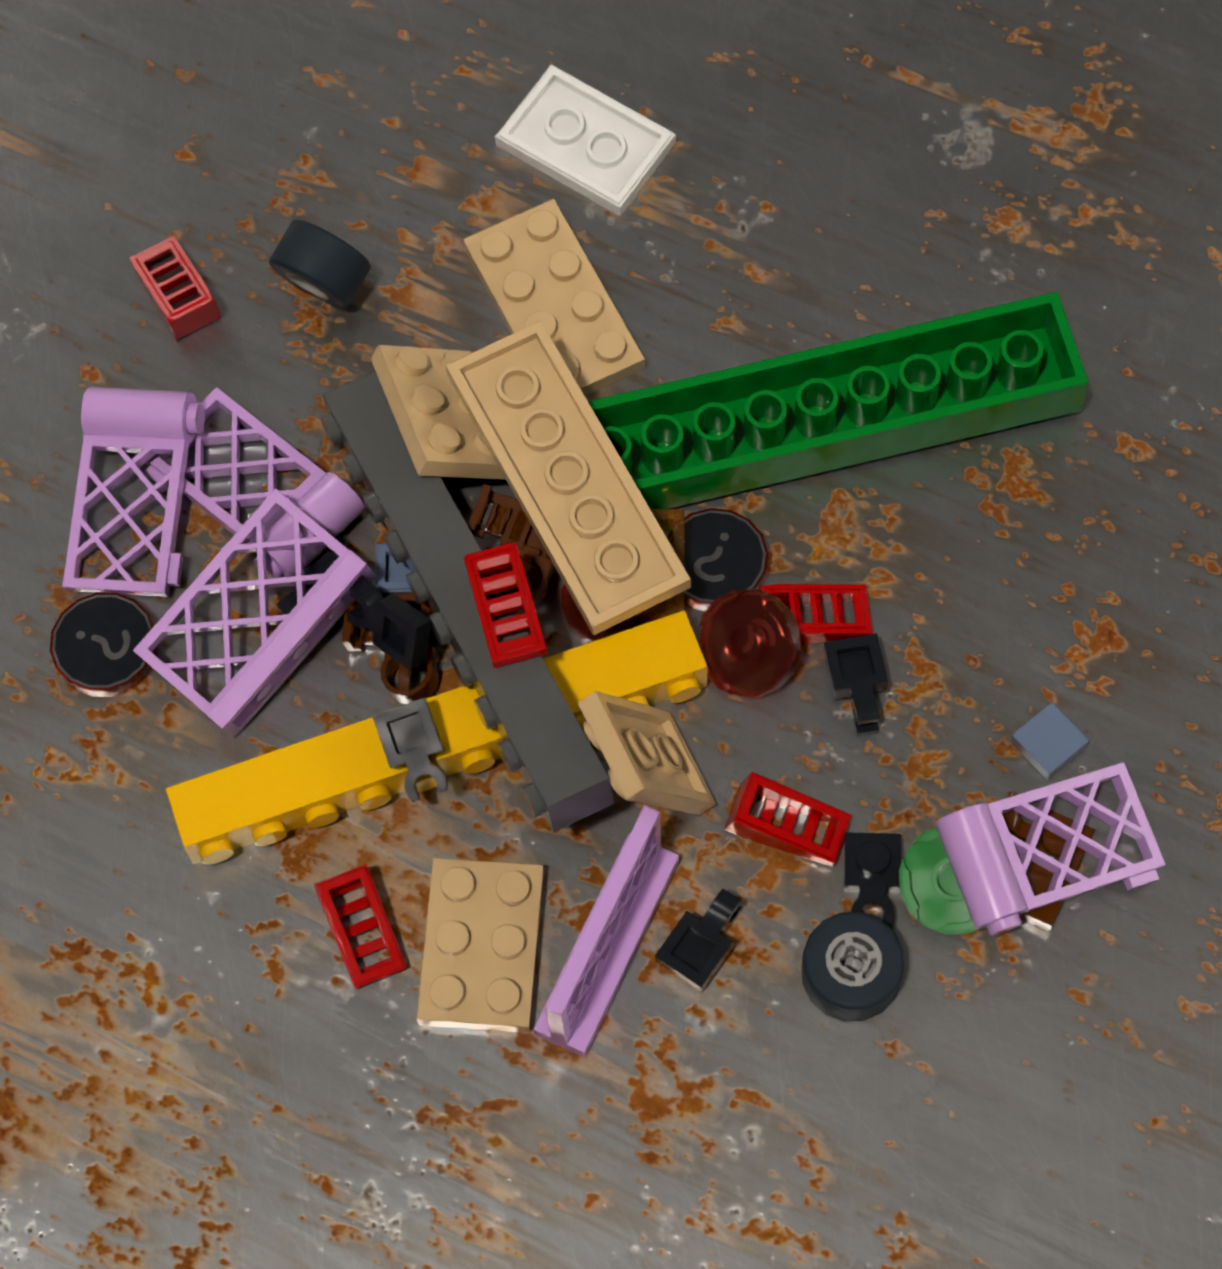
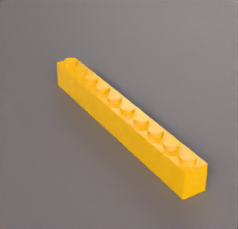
M685 610L543 658L584 733L583 723L586 719L578 702L595 691L653 706L670 700L672 703L687 701L697 696L702 688L707 687V664ZM473 684L465 688L461 686L427 698L444 747L443 751L429 756L432 764L440 767L446 776L462 771L466 774L479 773L492 767L496 759L502 758L497 743L503 741L496 727L487 730L482 723L474 705V700L479 698V695ZM373 717L165 789L183 846L192 864L199 862L215 864L230 858L236 849L254 843L257 846H267L279 842L286 837V832L306 825L310 828H319L331 824L339 818L340 813L358 807L362 810H370L383 806L391 800L392 795L405 791V778L409 771L406 764L390 769ZM422 775L416 783L418 792L437 787L436 780L430 775Z

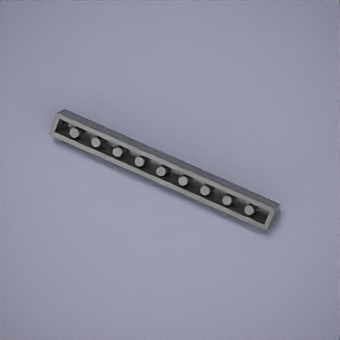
M376 371L322 394L328 415L321 418L326 435L333 447L342 444L347 453L341 456L344 467L352 483L356 485L363 482L368 491L362 497L374 523L377 524L384 521L389 533L384 534V538L393 559L397 564L406 561L411 570V573L406 575V579L418 604L426 601L429 603L433 614L428 617L432 619L431 627L441 646L450 642L456 655L451 657V662L464 688L473 684L479 698L474 700V705L482 723L487 730L496 727L503 741L498 742L497 746L507 769L511 774L520 770L527 785L522 786L521 791L533 816L536 818L544 814L554 833L614 804L611 784L609 782L610 778L542 657L538 656L498 668L493 667L464 563L466 555L482 550L441 477L418 476ZM505 591L492 595L486 596V599L489 600L492 598L506 595ZM516 611L492 617V621L518 614ZM524 629L498 636L497 639L501 643L529 634Z

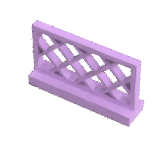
M275 488L133 651L201 709L219 727L236 738L355 600L349 596L350 588L364 580L371 583L377 575L367 563L354 552L348 550ZM281 507L293 518L294 539L266 542L265 523ZM302 526L315 537L303 538ZM256 534L257 543H248ZM327 546L339 556L325 573L305 575L303 548ZM294 549L296 576L267 579L266 551ZM257 552L258 580L230 582L229 564L238 554ZM220 575L221 583L212 584ZM314 584L312 588L306 593L305 585ZM296 586L297 605L289 614L269 616L268 588ZM259 589L260 617L232 619L231 592ZM221 593L223 620L194 623V604L203 594ZM185 615V624L176 625ZM270 625H278L270 635ZM261 626V646L253 655L234 657L232 629ZM223 630L224 658L196 660L195 632ZM186 634L187 661L164 663L152 653L167 635ZM243 665L234 676V666ZM225 667L226 686L210 703L197 691V669ZM187 671L188 683L175 672Z
M644 805L631 833L628 834L533 1029L535 1036L584 1058L587 1056L679 863L678 854L661 847L659 811Z

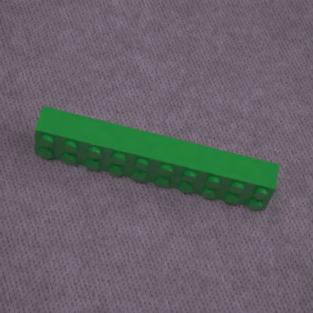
M1057 291L591 400L588 403L653 513L1079 412L1083 408L1089 381Z

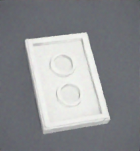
M550 65L497 133L495 142L496 146L621 217L676 144V134L557 67Z

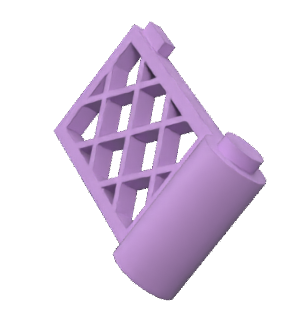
M89 387L86 389L81 405V425L84 436L62 584L66 591L169 597L170 586L180 587L184 556L181 553H175L188 449L195 435L202 433L205 423L204 406L196 401L194 393L187 391ZM97 451L118 452L126 461L125 465L104 482L94 473ZM126 452L138 454L131 459ZM155 454H172L170 472L153 485L139 467ZM135 472L148 490L124 509L110 491ZM94 481L98 487L91 492L92 482ZM168 489L167 500H165L161 494ZM106 496L120 514L95 533L87 523L88 511ZM157 499L165 508L164 522L146 536L132 518L153 500ZM128 523L140 537L141 541L117 560L104 544V541L124 524ZM85 532H87L91 538L84 543ZM161 539L159 552V550L154 546V544H156ZM99 547L111 561L112 565L96 579L79 578L82 559ZM149 549L158 559L156 582L135 581L126 571V568ZM118 574H121L125 580L112 579H114Z
M216 387L200 402L204 406L205 421L219 408H222L232 416V431L204 433V423L202 433L196 434L193 442L189 444V447H195V466L186 467L183 494L233 535L243 526L240 523V507L261 505L275 488L277 489V471L299 469L308 476L296 489L282 490L280 492L334 538L365 509L362 500L345 481L334 473L324 472L219 388ZM241 424L247 429L241 430ZM263 441L268 445V459L240 462V443ZM232 443L231 463L204 465V446ZM277 453L284 458H277ZM155 454L146 462L149 467L144 473L155 484L170 472L171 466L165 460L171 454ZM268 472V492L240 494V475ZM231 476V495L208 497L204 494V478ZM195 479V486L188 480ZM281 507L265 523L266 542L294 539L293 518ZM231 508V515L224 509ZM302 526L303 538L315 537ZM256 534L248 543H257ZM327 546L303 548L304 569ZM294 549L266 551L268 579L296 576ZM256 557V558L253 560V562H254V564L256 565V567L258 568L257 557Z
M1124 762L992 803L976 804L951 813L934 822L976 930L987 927L990 936L1004 933L1022 925L1020 914L1120 881H1124L1127 891L1155 882L1160 879L1156 870L1166 865ZM1112 780L1120 800L1116 813L1093 801L1099 783ZM1085 788L1083 794H1081V793H1079L1078 791H1076V790ZM1060 796L1078 807L1071 827L1048 815L1054 797ZM1040 802L1038 809L1030 805ZM1014 810L1033 821L1025 842L1010 834L1002 813ZM1088 813L1111 825L1104 846L1081 834ZM1043 827L1066 840L1059 861L1035 848ZM1121 832L1136 840L1144 859L1143 861L1132 863L1114 853ZM1076 846L1099 859L1093 877L1087 878L1069 867ZM1030 861L1054 873L1047 892L1034 896L1026 875ZM1109 865L1116 868V870L1107 872ZM1064 880L1071 883L1070 885L1061 887Z

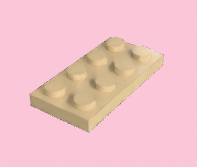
M551 199L463 239L464 250L510 334L541 320L584 396L645 369L644 356L555 199Z

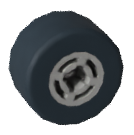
M297 219L290 223L269 259V265L293 286L331 306L342 309L350 305L371 269L367 258L350 244L317 225Z
M863 912L838 913L823 920L809 935L802 956V983L811 1002L824 1014L845 1022L865 1021L882 1013L896 998L904 973L903 948L895 932L881 919Z

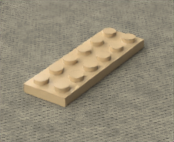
M541 320L446 365L447 375L593 636L691 588L689 575Z

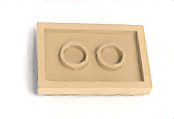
M378 345L371 361L418 476L506 480L447 375L446 365L470 354V351Z
M597 691L578 702L586 719L583 723L584 731L590 742L598 750L602 751L610 767L607 771L610 778L609 782L619 796L628 801L695 815H701L716 805L669 711Z
M433 858L417 1011L418 1025L530 1033L545 873L544 865Z

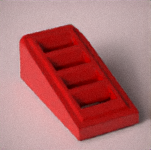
M175 236L129 258L131 265L175 340L221 318L216 300ZM170 254L173 255L174 259L150 271L148 270L147 266ZM180 267L181 272L159 283L155 281V279ZM185 281L189 282V285L167 296L163 293ZM196 294L197 298L175 309L172 308L171 305Z
M508 543L466 555L464 563L493 667L498 668L548 654L517 544ZM517 588L518 591L489 600L486 599L488 595ZM521 609L524 611V613L492 621V617ZM529 628L530 635L501 643L498 642V636Z
M774 584L760 586L761 593L777 599L785 608L789 607L790 614L798 631V645L824 643L873 634L866 585ZM842 602H853L855 623H845ZM831 603L834 623H823L821 604ZM810 605L812 623H802L800 606Z
M751 772L742 781L724 830L745 839L832 867L836 862L852 815ZM755 799L764 802L758 818L749 815ZM777 806L785 809L779 827L770 824ZM798 813L807 816L800 836L791 833ZM819 820L829 823L821 845L812 842Z
M367 864L314 884L318 900L354 989L407 969ZM356 888H362L365 897L335 908L332 898ZM370 907L373 917L343 928L340 918ZM378 927L381 934L380 938L351 948L348 941L349 938ZM386 947L390 958L359 969L356 959Z

